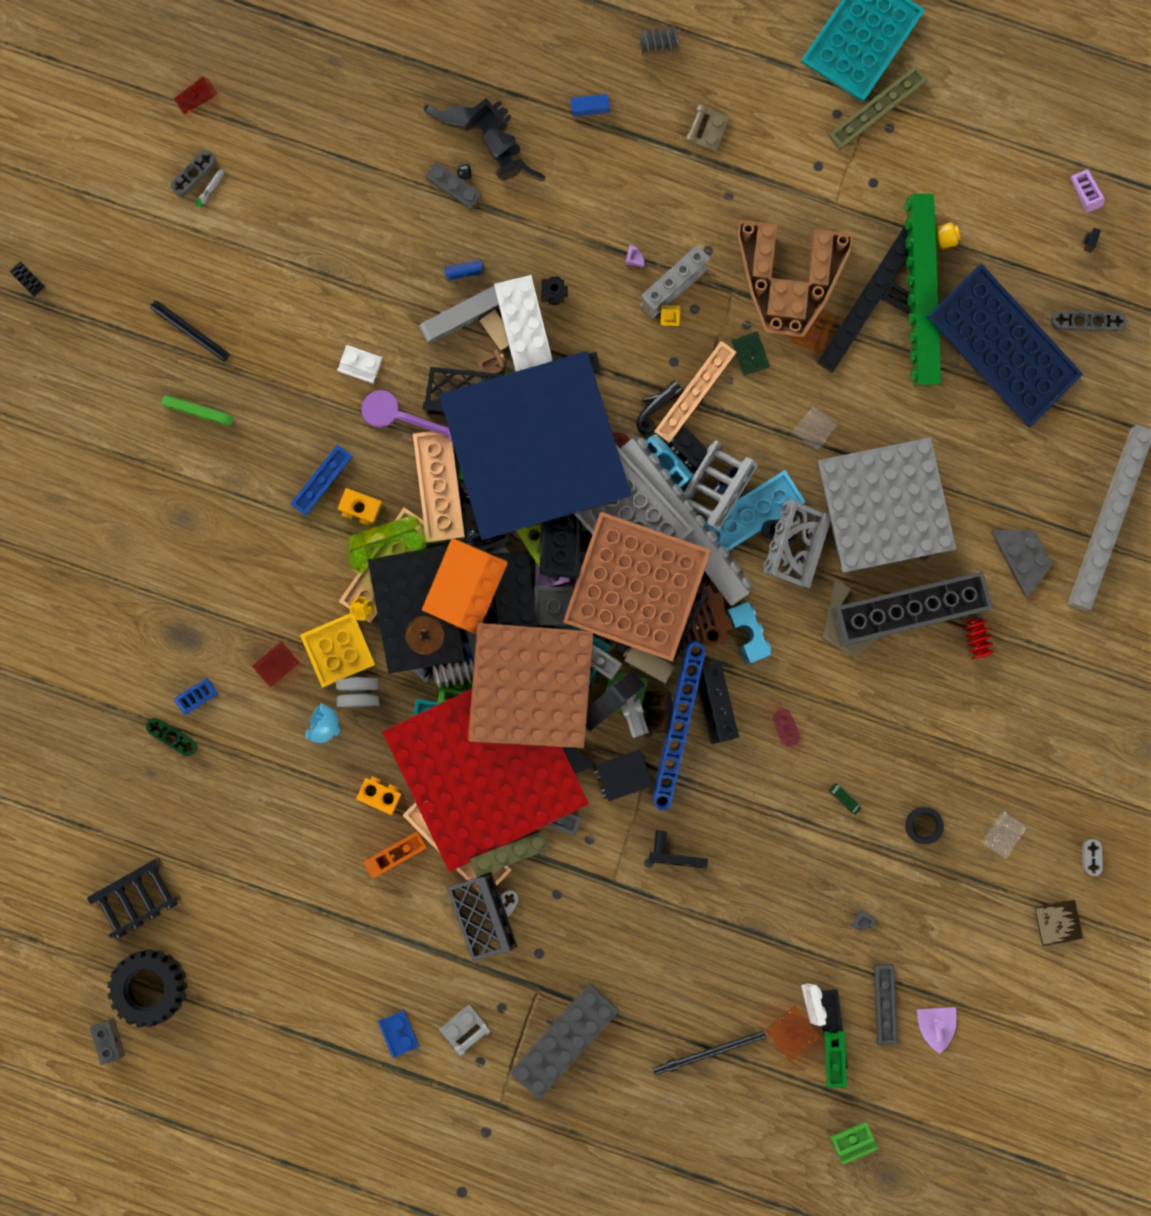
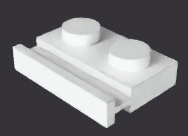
M346 345L337 371L374 384L383 358Z
M809 983L801 985L810 1024L813 1023V1025L817 1026L825 1025L827 1014L821 1004L822 993L820 988Z

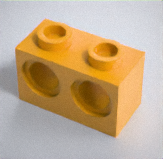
M371 776L370 779L365 778L356 800L393 815L403 794L399 792L400 788L389 784L387 787L381 784L382 780ZM369 785H373L376 788L374 796L367 794L366 790ZM387 793H391L394 796V801L391 804H387L384 801V796Z

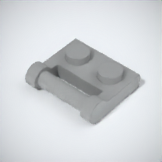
M470 1004L439 1029L461 1057L481 1037L492 1032ZM478 1024L480 1029L460 1045L457 1040Z

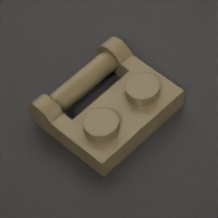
M698 105L696 108L697 114L689 134L686 135L685 141L716 153L729 116L710 110L703 105ZM703 116L709 117L701 139L697 138L696 135Z

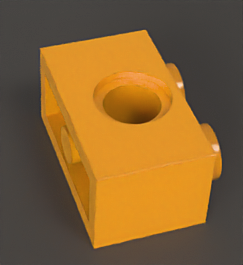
M345 488L338 510L342 512L341 516L352 519V517L358 518L359 523L369 526L370 523L376 524L383 503L380 500ZM358 504H364L365 506L364 511L361 513L355 512V507Z

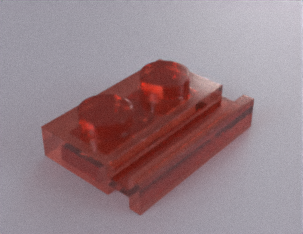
M281 641L252 667L268 686L272 687L300 662Z

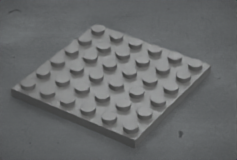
M931 437L817 461L842 573L956 550Z

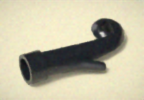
M673 380L663 391L642 399V402L650 403L643 409L636 421L637 430L641 434L647 435L654 430L653 421L647 417L684 392L676 380ZM643 423H648L649 427L644 429L642 425Z

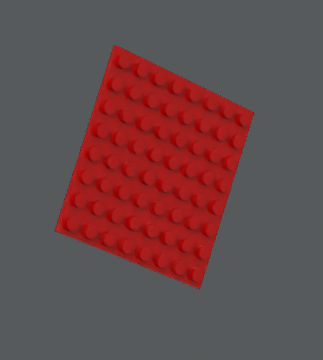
M472 689L382 731L449 872L469 863L471 858L500 848L589 805L562 747L468 741Z

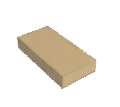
M493 310L479 320L501 352L509 347L503 320L496 310Z

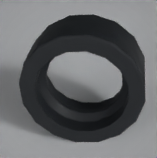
M917 808L907 816L905 829L913 841L920 844H931L942 836L944 822L936 810ZM927 814L934 819L936 829L931 836L921 837L915 833L913 823L919 815Z

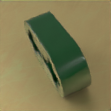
M834 783L829 789L853 815H856L862 809L837 783Z

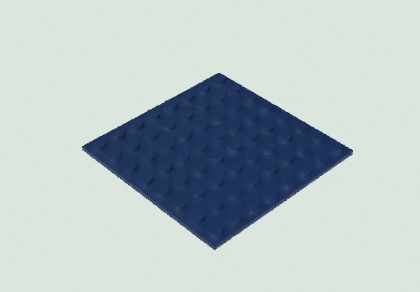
M587 351L439 394L482 541L632 497Z

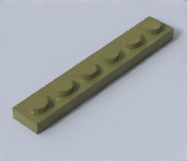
M917 66L913 67L833 130L828 137L839 150L843 149L924 85L928 79Z

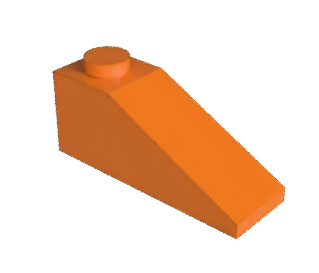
M417 831L367 859L363 864L371 878L374 879L427 847Z

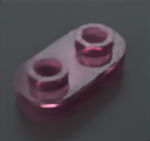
M785 709L776 711L773 715V723L782 744L789 747L796 745L800 740V734L792 714ZM781 715L786 716L784 723L780 721ZM788 733L793 734V740L790 741L787 739Z

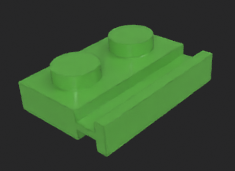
M866 1121L830 1136L842 1165L878 1150Z

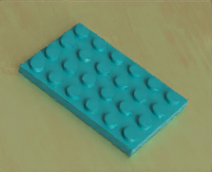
M842 0L802 58L801 63L859 101L864 102L923 15L925 9L911 0Z

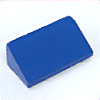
M608 94L571 98L572 116L610 113Z
M481 260L444 267L446 280L448 281L483 274Z

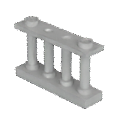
M715 440L708 447L705 458L682 494L686 500L688 499L692 502L695 511L708 518L707 524L719 531L758 465L748 457L741 462L722 451L724 446ZM717 458H720L738 468V471L734 477L730 478L712 468ZM708 474L728 485L724 494L721 495L702 484ZM697 491L718 501L715 510L711 511L693 501Z

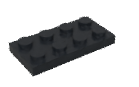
M575 514L541 523L539 574L577 579L579 577L580 520Z
M529 552L491 553L508 562L494 594L496 624L536 627Z

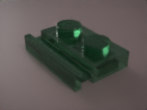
M758 331L731 340L743 377L770 368Z

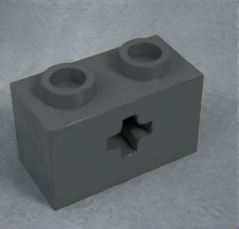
M114 1018L90 1027L100 1065L119 1060L125 1056Z

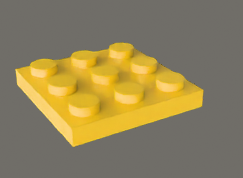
M350 613L300 635L322 688L336 683L338 679L348 678L376 665L358 621Z

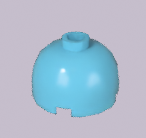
M322 703L320 706H317L309 721L311 729L306 730L305 737L307 740L315 743H326L333 736H337L341 726L338 725L339 718L334 709Z

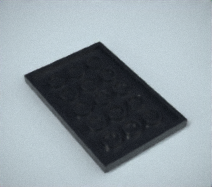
M445 546L367 559L388 674L465 660L459 627L422 610L446 553Z

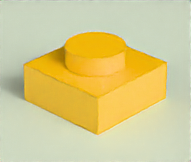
M661 305L660 326H679L680 306Z

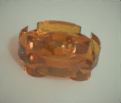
M420 616L413 619L406 629L405 638L408 646L418 654L428 655L436 652L444 642L442 624L432 616ZM428 630L430 632V639L425 638L422 640L420 631L425 632Z

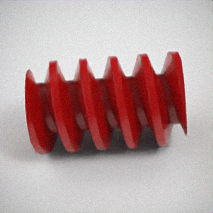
M979 618L963 622L969 624V626L964 628L965 631L971 632L966 635V638L972 639L968 646L974 647L969 653L976 654L971 660L987 657L995 652L988 649V647L993 645V642H987L991 635L985 634L986 631L990 630V627L983 626L988 622L986 619Z

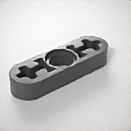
M202 151L172 181L171 188L173 192L180 197L187 195L215 167L216 159L210 151ZM203 158H209L211 162L209 164L207 162L204 163ZM198 163L200 164V166L203 167V169H204L203 171H202V170L200 169V167L197 165ZM197 169L199 171L198 176L190 178V170ZM184 177H186L187 180H188L189 182H191V183L188 184V182L185 181ZM177 184L183 185L184 189H178Z

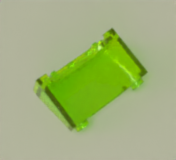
M408 516L351 535L347 539V557L351 570L356 574L365 572L367 559H371L369 550L396 541L404 540L405 545L411 549H427L428 544L426 543L420 521L416 517Z

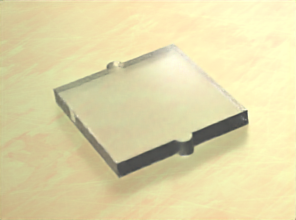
M812 406L793 433L802 439L804 444L807 443L818 451L837 427V424L829 419L827 414H823Z

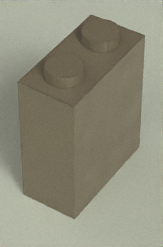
M630 646L627 647L623 654L626 665L662 685L667 682L675 667L653 654L631 648Z

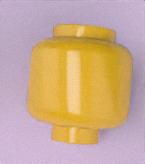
M952 222L935 227L936 245L938 244L940 249H947L958 245V240H961L958 225L955 226Z

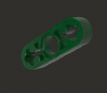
M152 718L147 722V732L184 756H192L196 753L198 749L197 743L187 735L158 718ZM159 722L158 727L165 730L162 737H160L162 732L158 730L152 731V723L156 724ZM171 731L177 735V739L173 743L167 740V734ZM182 737L184 738L182 740L183 743H191L190 747L193 748L192 751L185 752L186 748L182 745L176 747V745L180 743Z

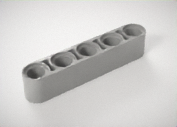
M494 286L420 324L419 328L428 344L433 343L484 317L493 310L499 309Z

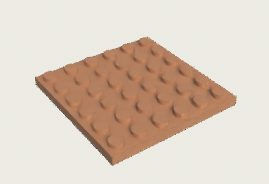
M600 512L563 622L673 662L712 550Z
M478 623L468 741L584 748L593 633L581 630Z

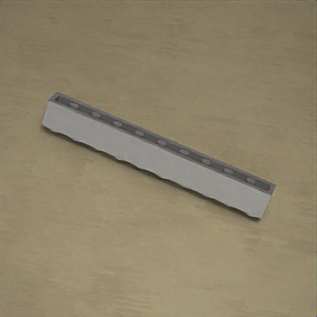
M1135 425L1129 431L1067 603L1071 607L1085 612L1091 610L1151 444V430Z
M639 436L632 438L620 448L621 451L694 530L684 540L712 550L705 572L728 603L733 606L754 590L751 581L743 576L740 572V566L731 560L728 556V550L719 544L716 534L707 528L704 518L695 512L692 502L688 499L686 500L680 486L674 484L670 473L659 464V458L647 448V442Z

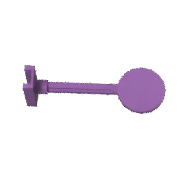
M374 391L363 401L362 415L366 422L373 427H385L394 422L395 419H399L443 434L453 443L448 427L399 411L397 399L388 391Z

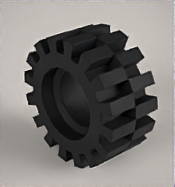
M21 261L9 271L34 297L45 288Z

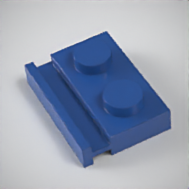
M405 1010L378 1021L392 1058L419 1047Z

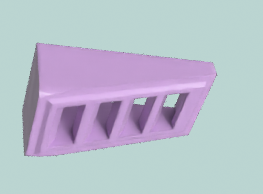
M1088 169L1070 177L1086 213L1104 205L1105 198ZM1087 178V181H1084L1079 184L1078 181Z

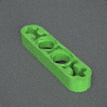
M166 395L163 396L161 405L225 426L231 427L234 419L231 415Z

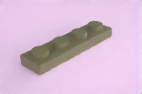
M541 831L471 858L470 862L478 878L547 851L549 847Z

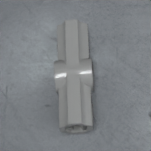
M635 693L621 705L624 718L627 719L633 738L649 733L642 714L643 709L639 697Z

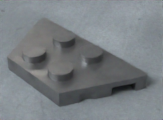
M1035 530L992 531L991 533L1024 597L1029 596L1052 565Z

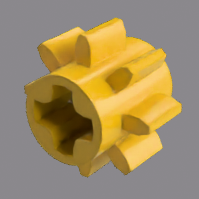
M356 597L353 602H350L349 612L350 615L355 616L356 620L363 621L368 619L369 615H372L373 603L368 602L366 597Z

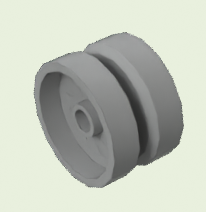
M349 677L348 679L336 680V690L348 692L347 695L336 697L337 707L379 706V696L377 694H367V691L379 689V679Z

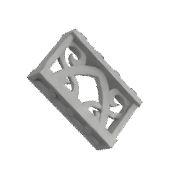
M696 245L642 294L643 302L639 307L653 320L661 313V305H670L708 270L705 265L710 259L709 256Z
M786 500L781 507V515L775 527L774 538L770 543L768 557L764 562L763 573L791 583L799 588L810 589L829 528V514L817 511L797 501ZM796 510L801 513L802 523H800V518L795 515ZM807 514L814 516L813 522H807ZM801 531L802 541L806 545L805 549L792 556L788 539ZM780 560H782V564L780 566H786L788 564L787 569L783 572H780L778 570ZM791 570L797 574L796 578L788 576Z

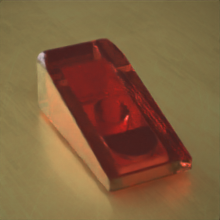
M202 76L174 99L183 114H186L217 95V92L210 80Z

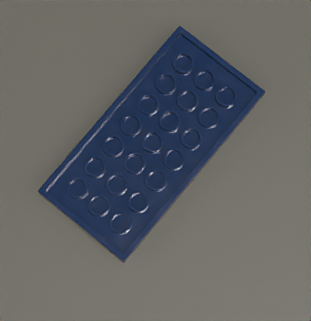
M982 263L926 317L1028 428L1032 427L1083 375Z

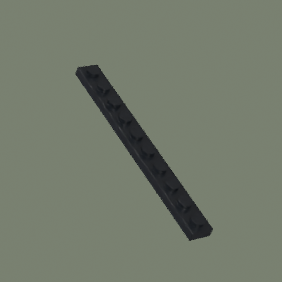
M905 226L817 362L818 365L832 374L909 255L908 249H906L908 230L905 229Z

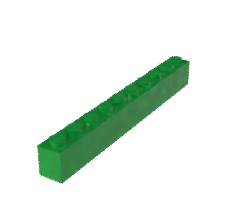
M911 194L904 203V209L907 211L905 229L908 230L906 249L909 252L906 265L909 268L907 286L910 287L908 305L911 309L908 317L909 325H911L909 342L912 344L910 362L913 365L910 379L913 381V386H937L941 384L939 331L926 318L938 306L934 194Z

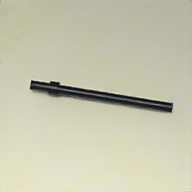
M764 1031L677 1060H668L666 1064L653 1068L654 1075L667 1071L673 1072L678 1070L677 1068L765 1039Z

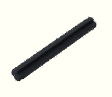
M155 300L151 304L150 308L223 362L227 361L230 356L229 352L160 302Z

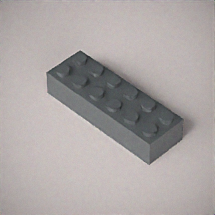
M589 982L512 1067L510 1074L540 1100L619 1012L618 1008Z

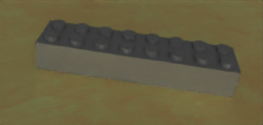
M978 572L837 606L831 609L840 646L842 647L986 612L993 609L984 573Z

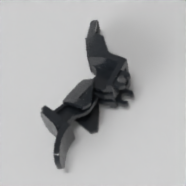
M485 98L472 108L452 106L444 111H440L430 105L424 106V111L427 115L444 125L465 131L471 130L475 126L480 127L485 144L493 158L500 163L501 168L496 171V175L500 180H508L518 175L520 171H523L536 180L545 181V175L529 168L521 158L516 161L512 160L511 156L518 154L520 147L516 144L514 136L504 133L508 126L507 123L511 120V115L508 114L507 108L501 107L498 109L502 105L501 101L492 105Z

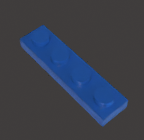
M337 444L290 504L307 516L353 456Z

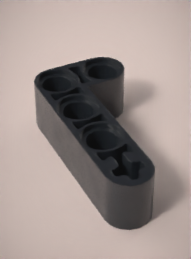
M633 670L587 708L586 728L589 732L645 686Z

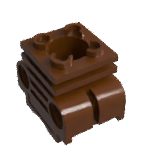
M711 585L703 587L709 593L685 640L686 644L692 639L697 641L701 639L704 646L711 648L729 641L727 632H730L733 626L725 613L721 592L713 594ZM697 591L696 596H701L702 593ZM707 633H714L716 641H710L707 638Z

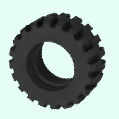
M148 949L131 954L116 965L117 968L110 975L112 979L108 982L107 988H110V993L107 995L108 1000L112 999L113 1004L110 1005L112 1010L116 1009L118 1011L117 1016L120 1019H126L125 1023L129 1025L136 1024V1027H153L171 1018L181 1008V1003L186 997L184 993L185 989H187V982H184L186 975L185 972H181L180 963L173 961V956L170 954L165 955L160 950L153 951V949ZM152 970L161 977L164 983V996L158 1004L150 1007L143 1006L133 997L131 982L134 975L139 971Z

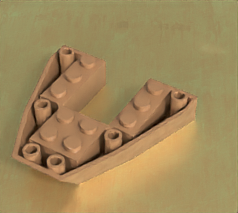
M739 220L737 228L738 242L748 286L765 332L804 337L827 303L849 257L853 234L815 229L811 242L807 282L771 278L777 224Z

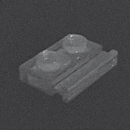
M1002 811L981 843L1003 859H1006L1027 827L1005 811Z

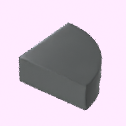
M860 910L851 927L867 929L874 926L878 920Z

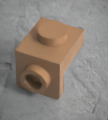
M495 350L493 351L494 354L477 361L481 372L499 374L506 371L505 364L507 362L504 355L499 354Z

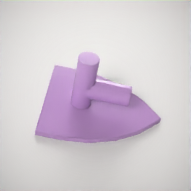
M956 1007L917 1009L919 1029L923 1038L931 1048L941 1054L954 1036L957 1020Z

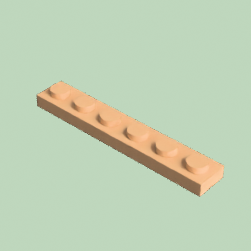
M722 341L718 344L656 428L655 434H658L660 438L670 443L736 354L735 350Z

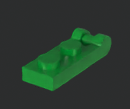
M844 1030L837 1031V1033L824 1031L826 1087H847ZM831 1041H838V1046H831Z

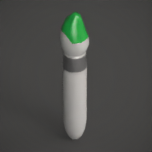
M224 169L217 171L199 196L197 207H201L207 202V198L222 179Z

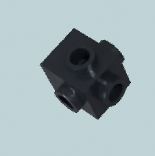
M556 276L549 277V279H541V302H549V305L564 303V297H568V285H564V279Z

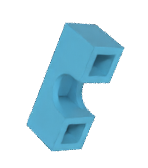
M658 434L650 436L646 440L647 448L659 458V464L670 473L674 484L679 485L682 489L693 478L694 474Z
M749 602L725 612L731 620L733 629L744 628L749 634L748 643L739 647L746 665L771 655V646L767 640L765 641L763 627L757 622L755 608Z

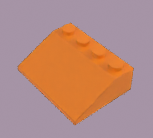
M451 538L422 610L477 634V624L483 622L508 562Z

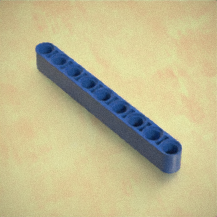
M697 640L689 641L685 647L672 704L670 727L665 735L652 793L653 803L661 811L667 810L672 803L704 662L705 648ZM694 646L700 647V651L697 654H691V649ZM695 665V671L687 673L686 669L688 666ZM685 684H691V689L688 692L682 691ZM681 703H687L685 710H678V706ZM676 722H683V726L680 729H674ZM674 740L679 741V744H678L677 747H675V748L669 747V745H670V743H671L672 741H674ZM669 759L675 760L672 766H666V761ZM664 778H670V782L668 784H661V781ZM661 796H665V797H666L665 802H663V803H658V802H657V799H658L659 797H661Z

